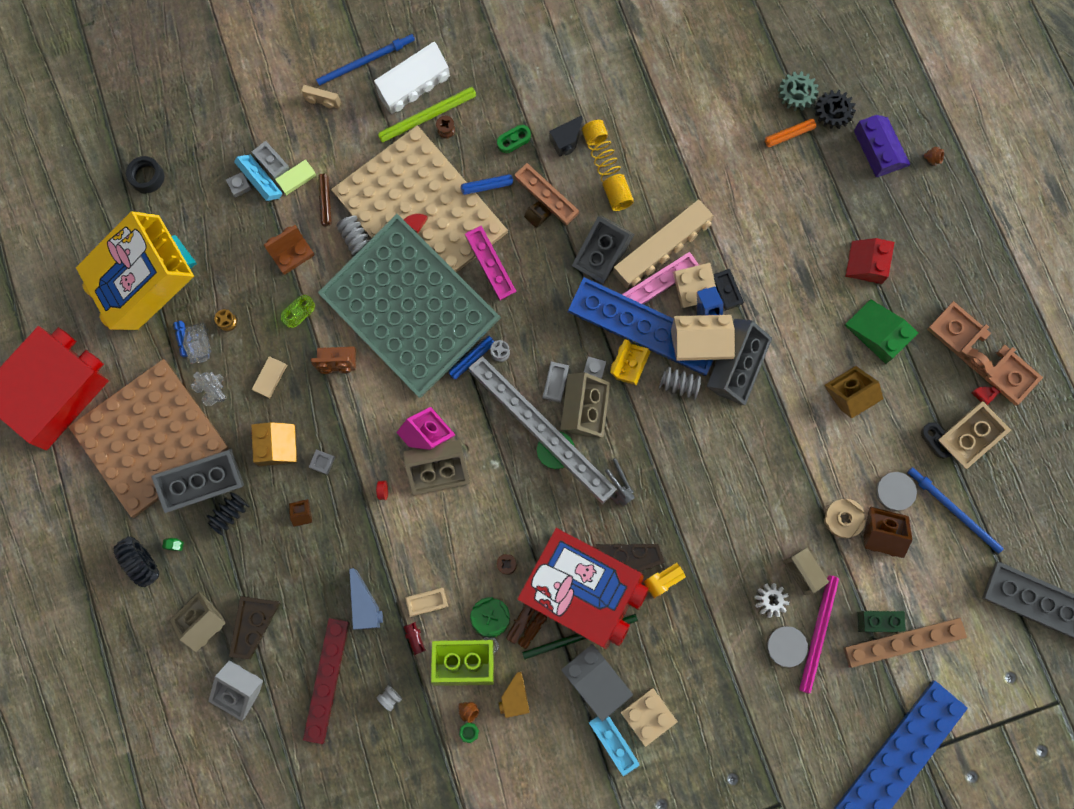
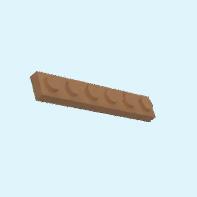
M956 618L844 647L849 668L964 639L967 638L961 618Z

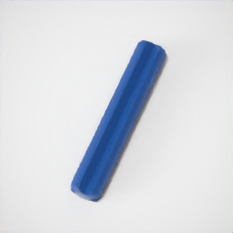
M508 174L461 184L460 188L462 194L466 195L512 185L513 178L512 175Z
M487 336L449 370V375L453 379H457L491 348L494 340Z

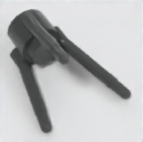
M614 458L613 462L625 487H621L609 469H606L605 472L618 489L615 493L617 497L612 495L610 498L617 505L620 503L622 506H625L635 498L632 494L634 491L629 486L617 459Z

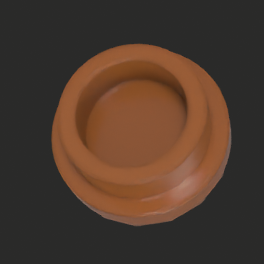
M933 147L923 156L931 165L936 166L943 162L944 149Z
M474 702L459 703L460 718L469 723L473 722L479 714L477 705Z

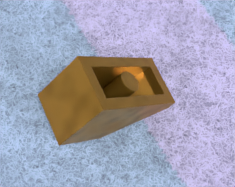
M522 671L517 672L502 695V701L499 702L500 713L505 714V718L530 713Z

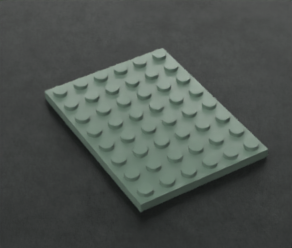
M398 214L318 292L419 398L501 319Z

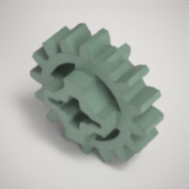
M802 71L799 75L793 72L792 77L787 74L786 78L782 79L778 89L780 92L778 97L783 98L782 104L787 103L788 109L793 106L794 111L798 107L803 111L805 106L810 108L811 104L815 103L819 93L817 91L818 84H814L815 78L809 79L810 74L803 76Z

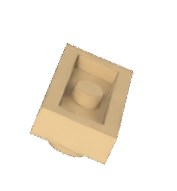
M303 85L302 94L307 102L312 104L319 103L327 108L334 107L339 109L341 101L338 94Z

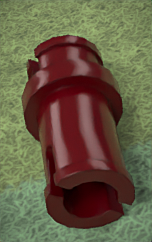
M416 622L404 626L406 631L405 637L409 639L413 654L416 655L426 651L419 634L421 631L417 629Z

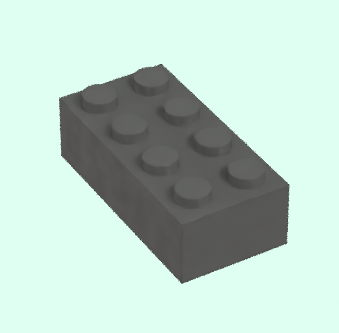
M232 449L151 476L164 513L241 488L244 485Z

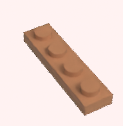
M528 163L514 175V178L566 226L579 214V210Z

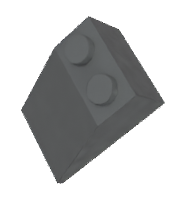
M598 216L572 266L604 284L613 271L614 266L617 265L627 250L635 234L604 216Z
M593 644L561 670L602 722L633 696L632 692Z

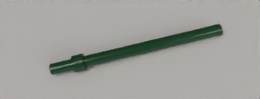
M636 614L622 619L628 624L638 621ZM577 633L523 651L522 654L525 660L587 638Z

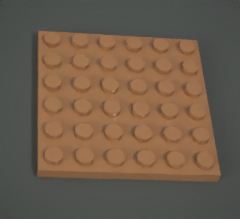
M165 359L158 362L69 426L71 432L132 518H135L159 500L151 477L152 475L229 449Z

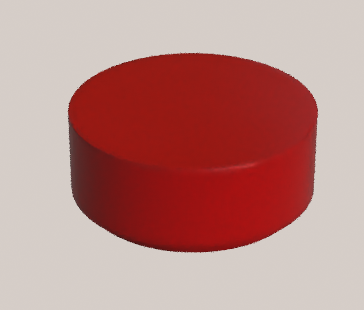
M387 481L377 482L376 495L378 500H387L388 498Z

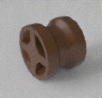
M441 116L437 119L436 128L439 136L445 139L452 137L455 133L453 119L450 116Z
M503 554L498 558L497 568L502 574L509 575L516 570L517 563L512 555Z

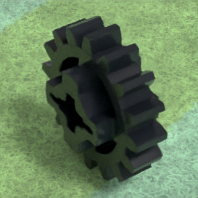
M830 90L829 95L824 92L822 97H819L815 106V116H820L818 122L824 121L823 126L825 127L829 124L830 129L833 126H836L837 129H840L841 125L846 127L856 112L854 110L855 103H850L852 97L847 98L846 92L843 95L840 94V90L837 93Z

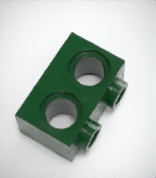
M905 611L857 612L858 632H906Z

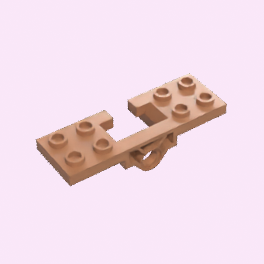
M953 301L927 330L994 388L1001 391L1000 393L1015 406L1019 405L1043 377L1014 353L1016 351L1014 347L1009 349L1006 345L1002 346L996 353L1001 359L993 366L986 355L971 347L978 339L983 342L991 334L987 330L989 326L987 324L982 326Z

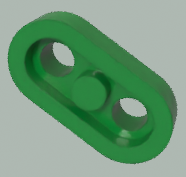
M518 125L500 135L497 139L498 149L502 153H510L527 144L531 139L529 127Z

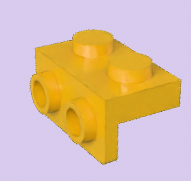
M624 339L623 344L618 349L616 360L611 365L610 373L616 380L637 385L651 351L648 348L633 345L629 340Z

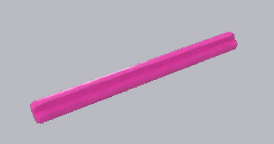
M832 575L827 578L829 583L825 585L799 688L801 692L810 694L812 691L839 578Z

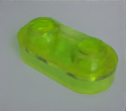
M308 295L299 296L282 312V322L287 327L298 326L313 312L315 308L313 299ZM302 302H307L305 306H301ZM289 314H293L291 319H287Z

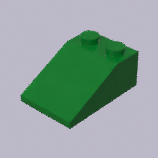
M871 299L845 324L885 364L891 361L919 333L906 320Z

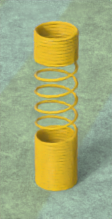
M592 120L582 127L581 131L592 152L604 149L611 144V141H605L608 133L602 120ZM609 142L605 147L596 149L598 146ZM589 145H597L593 149L589 147ZM606 150L597 157L593 156L591 152V156L595 158L594 164L599 166L597 172L602 175L600 180L603 182L602 185L612 210L621 211L630 207L634 200L623 174H616L604 181L602 180L604 175L616 173L621 167L615 166L604 173L599 172L600 167L612 165L618 158H610L601 165L596 164L597 158L608 157L614 153V150ZM608 151H613L612 153L606 156L599 157ZM616 159V160H615L614 162H612V163L603 165L604 163H606V162H608V161H610V160ZM614 168H619V169L616 170V171H613V172H611V173H607L608 171H610V170H612V169H614Z

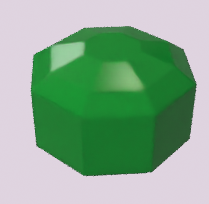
M166 538L163 540L162 548L181 551L184 542L177 538Z
M467 722L460 727L459 736L463 742L472 743L478 739L479 729L475 723Z

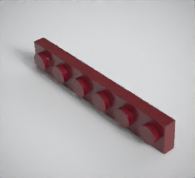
M331 618L328 620L303 741L324 744L350 623L348 621Z

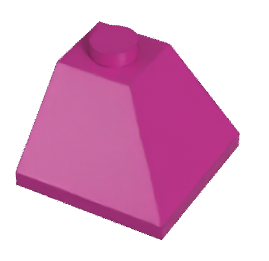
M432 407L407 418L396 432L408 447L428 450L455 436L454 432Z

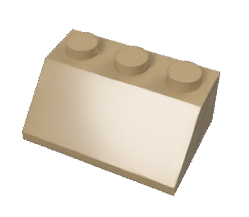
M731 315L674 316L671 335L677 361L734 359L735 329Z

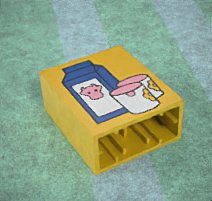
M133 211L76 267L83 280L82 286L84 291L93 298L100 311L99 317L101 322L110 330H139L194 277L160 216Z

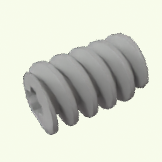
M355 215L340 220L336 225L353 257L370 241L366 240L368 235L363 234L364 228H359L361 223L357 221L358 218Z
M668 367L663 373L659 389L664 384L665 391L672 387V393H675L679 389L681 396L686 391L687 398L694 394V400H696L701 385V377L697 376L693 380V374L690 373L686 378L685 371L679 376L678 369L671 373V367Z

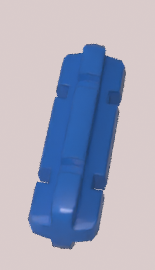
M182 321L174 322L173 327L176 330L175 335L178 347H180V355L182 357L190 356L192 353L189 348L185 324Z

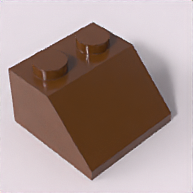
M870 506L864 532L865 548L874 552L889 554L893 557L904 558L912 543L909 516Z

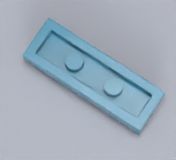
M251 154L236 157L235 164L266 201L281 198L283 194Z
M598 716L589 721V724L622 776H625L640 765L610 717L606 718L603 722Z

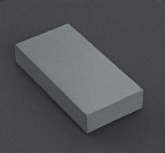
M556 362L550 363L542 399L561 403L569 365Z

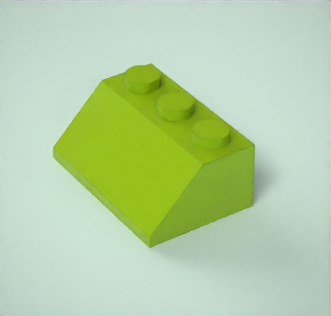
M493 640L432 641L431 683L433 686L494 685Z

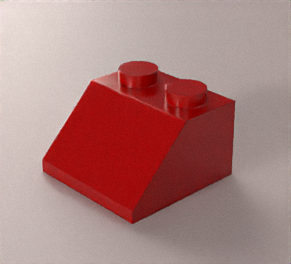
M878 238L852 241L845 277L883 284L889 277L895 242Z

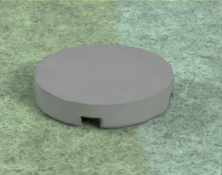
M892 472L879 480L876 487V495L879 502L888 510L901 511L914 503L917 490L915 483L909 476L900 472Z
M783 626L775 629L770 634L767 651L774 663L783 667H793L799 665L805 659L808 653V643L801 631L794 627Z

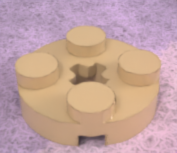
M840 499L828 506L825 512L824 523L833 535L848 539L858 535L864 529L866 519L864 510L859 503L851 499ZM848 514L849 523H843L840 516Z

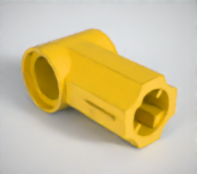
M675 563L643 582L649 588L652 597L656 598L686 576L678 563Z

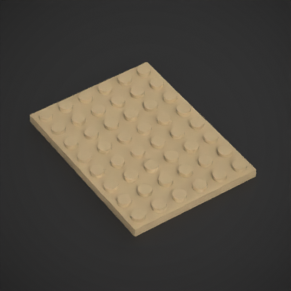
M418 125L331 189L352 216H357V221L361 223V227L364 228L371 239L396 214L403 220L412 214L426 215L428 220L417 234L455 272H458L476 258L465 237V233L482 226L492 245L508 233L507 228L476 193L462 194L461 184L467 182Z

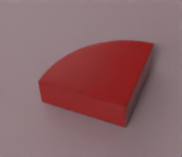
M412 214L406 217L404 221L416 233H419L428 217L423 214Z
M979 387L971 393L980 402L983 401L988 405L1001 391L994 387Z

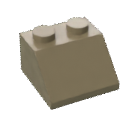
M808 548L800 550L783 561L804 595L813 594L829 583L827 572L823 567H819L816 562L817 557L815 553Z
M200 592L170 620L179 640L195 652L205 646L208 640L215 633L219 632L226 623L221 613Z

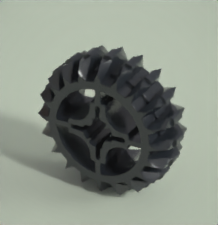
M128 536L114 546L113 551L118 564L135 584L145 588L158 579L159 570L147 549L138 540Z

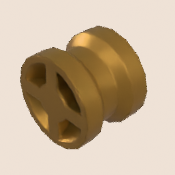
M222 309L215 314V323L223 331H231L236 327L237 319L229 310Z

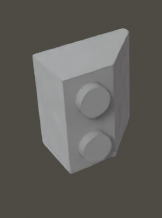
M228 661L214 678L208 702L243 721L260 693L263 680L257 675L244 670L241 666Z

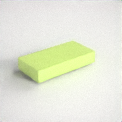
M305 159L275 180L284 193L288 195L317 175Z

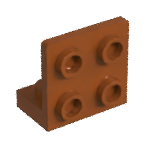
M296 225L285 228L283 233L276 237H271L264 244V247L284 275L315 256Z
M317 348V358H311V364L321 374H331L332 371L350 373L352 370H356V348Z

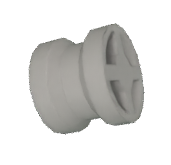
M497 340L491 345V356L495 361L504 362L509 358L510 350L505 341Z
M389 685L385 688L383 694H379L376 697L390 712L394 709V705L402 700L401 696Z

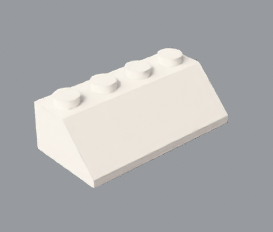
M433 42L374 80L380 100L389 112L393 114L402 110L408 103L416 101L423 93L431 91L437 84L445 82L450 76L449 67L437 44Z

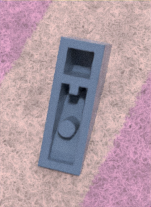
M349 569L353 630L380 628V623H383L382 611H379L377 603L356 569Z

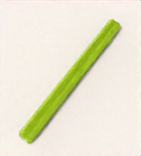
M469 87L379 132L378 137L381 142H385L474 98L476 92L473 87Z

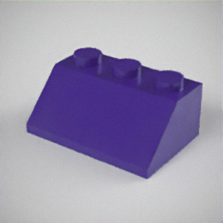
M874 115L858 122L854 133L876 178L910 166V162L888 117Z

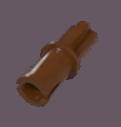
M526 604L524 605L518 618L513 620L515 623L506 636L508 641L513 644L518 641L524 629L528 628L527 624L536 610Z

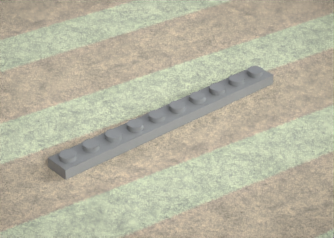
M483 356L468 368V371L602 504L616 492L617 489Z

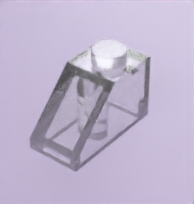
M205 323L186 327L183 346L191 364L196 362L203 363L210 359L211 348Z

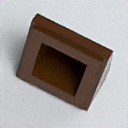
M308 499L289 503L290 520L293 526L312 523Z

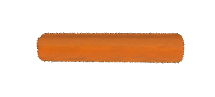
M809 119L765 138V144L767 147H772L815 129L816 122L814 119Z

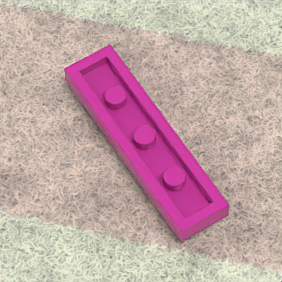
M479 226L465 233V237L499 301L516 293L483 227Z

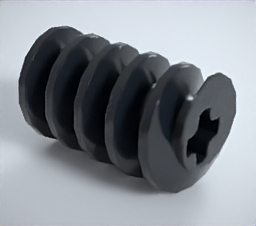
M232 492L229 493L232 498L231 500L224 498L226 505L218 504L220 511L212 510L215 515L214 517L207 515L208 524L220 535H223L222 529H229L227 523L232 525L235 523L233 517L239 519V512H246L244 506L250 507L245 500Z

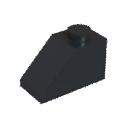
M582 115L549 131V140L559 157L569 155L576 149L583 127Z

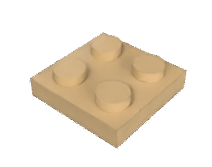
M710 263L673 272L681 308L697 305V291L716 287Z
M653 688L620 712L645 747L678 722Z

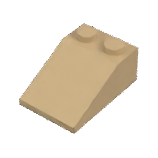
M982 401L966 413L938 441L965 469H968L1007 435L1011 429Z

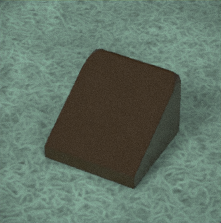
M538 201L528 207L524 217L537 228L551 216L552 212Z

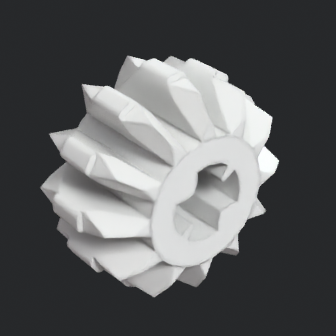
M773 583L771 588L768 584H765L764 590L761 588L757 590L761 596H755L754 599L760 600V603L755 604L756 608L763 607L760 610V614H764L767 611V617L771 618L773 613L776 617H779V611L786 612L782 605H789V602L784 601L788 594H781L784 589L783 587L777 589L776 584ZM774 596L773 601L775 604H769L770 599L768 597Z

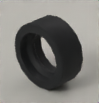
M137 157L127 166L126 178L135 190L141 193L155 192L164 182L165 175L163 169L151 157ZM152 166L155 169L154 177L147 183H138L135 180L137 172L143 167Z

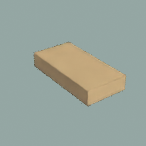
M269 356L252 391L270 399L287 365Z
M444 587L405 597L410 617L449 607Z

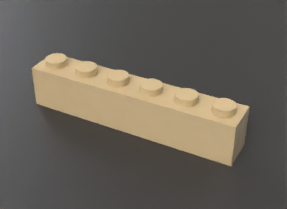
M698 199L614 266L613 274L626 289H629L631 286L635 287L642 281L641 278L643 276L651 275L656 270L655 267L661 263L662 265L667 262L673 252L678 253L684 247L683 244L687 241H693L698 236L697 233L699 231L708 229L712 224L713 214Z

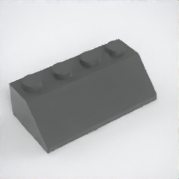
M734 319L735 357L734 359L717 360L706 387L721 397L745 406L772 337L753 320Z

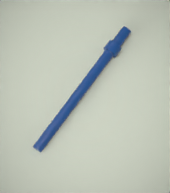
M412 34L400 40L398 38L392 41V44L319 77L316 81L320 86L394 50L399 51L403 49V46L415 41Z
M913 467L908 470L907 473L918 482V485L923 490L926 489L995 552L999 554L1003 551L1004 548L933 486L929 478L923 477Z

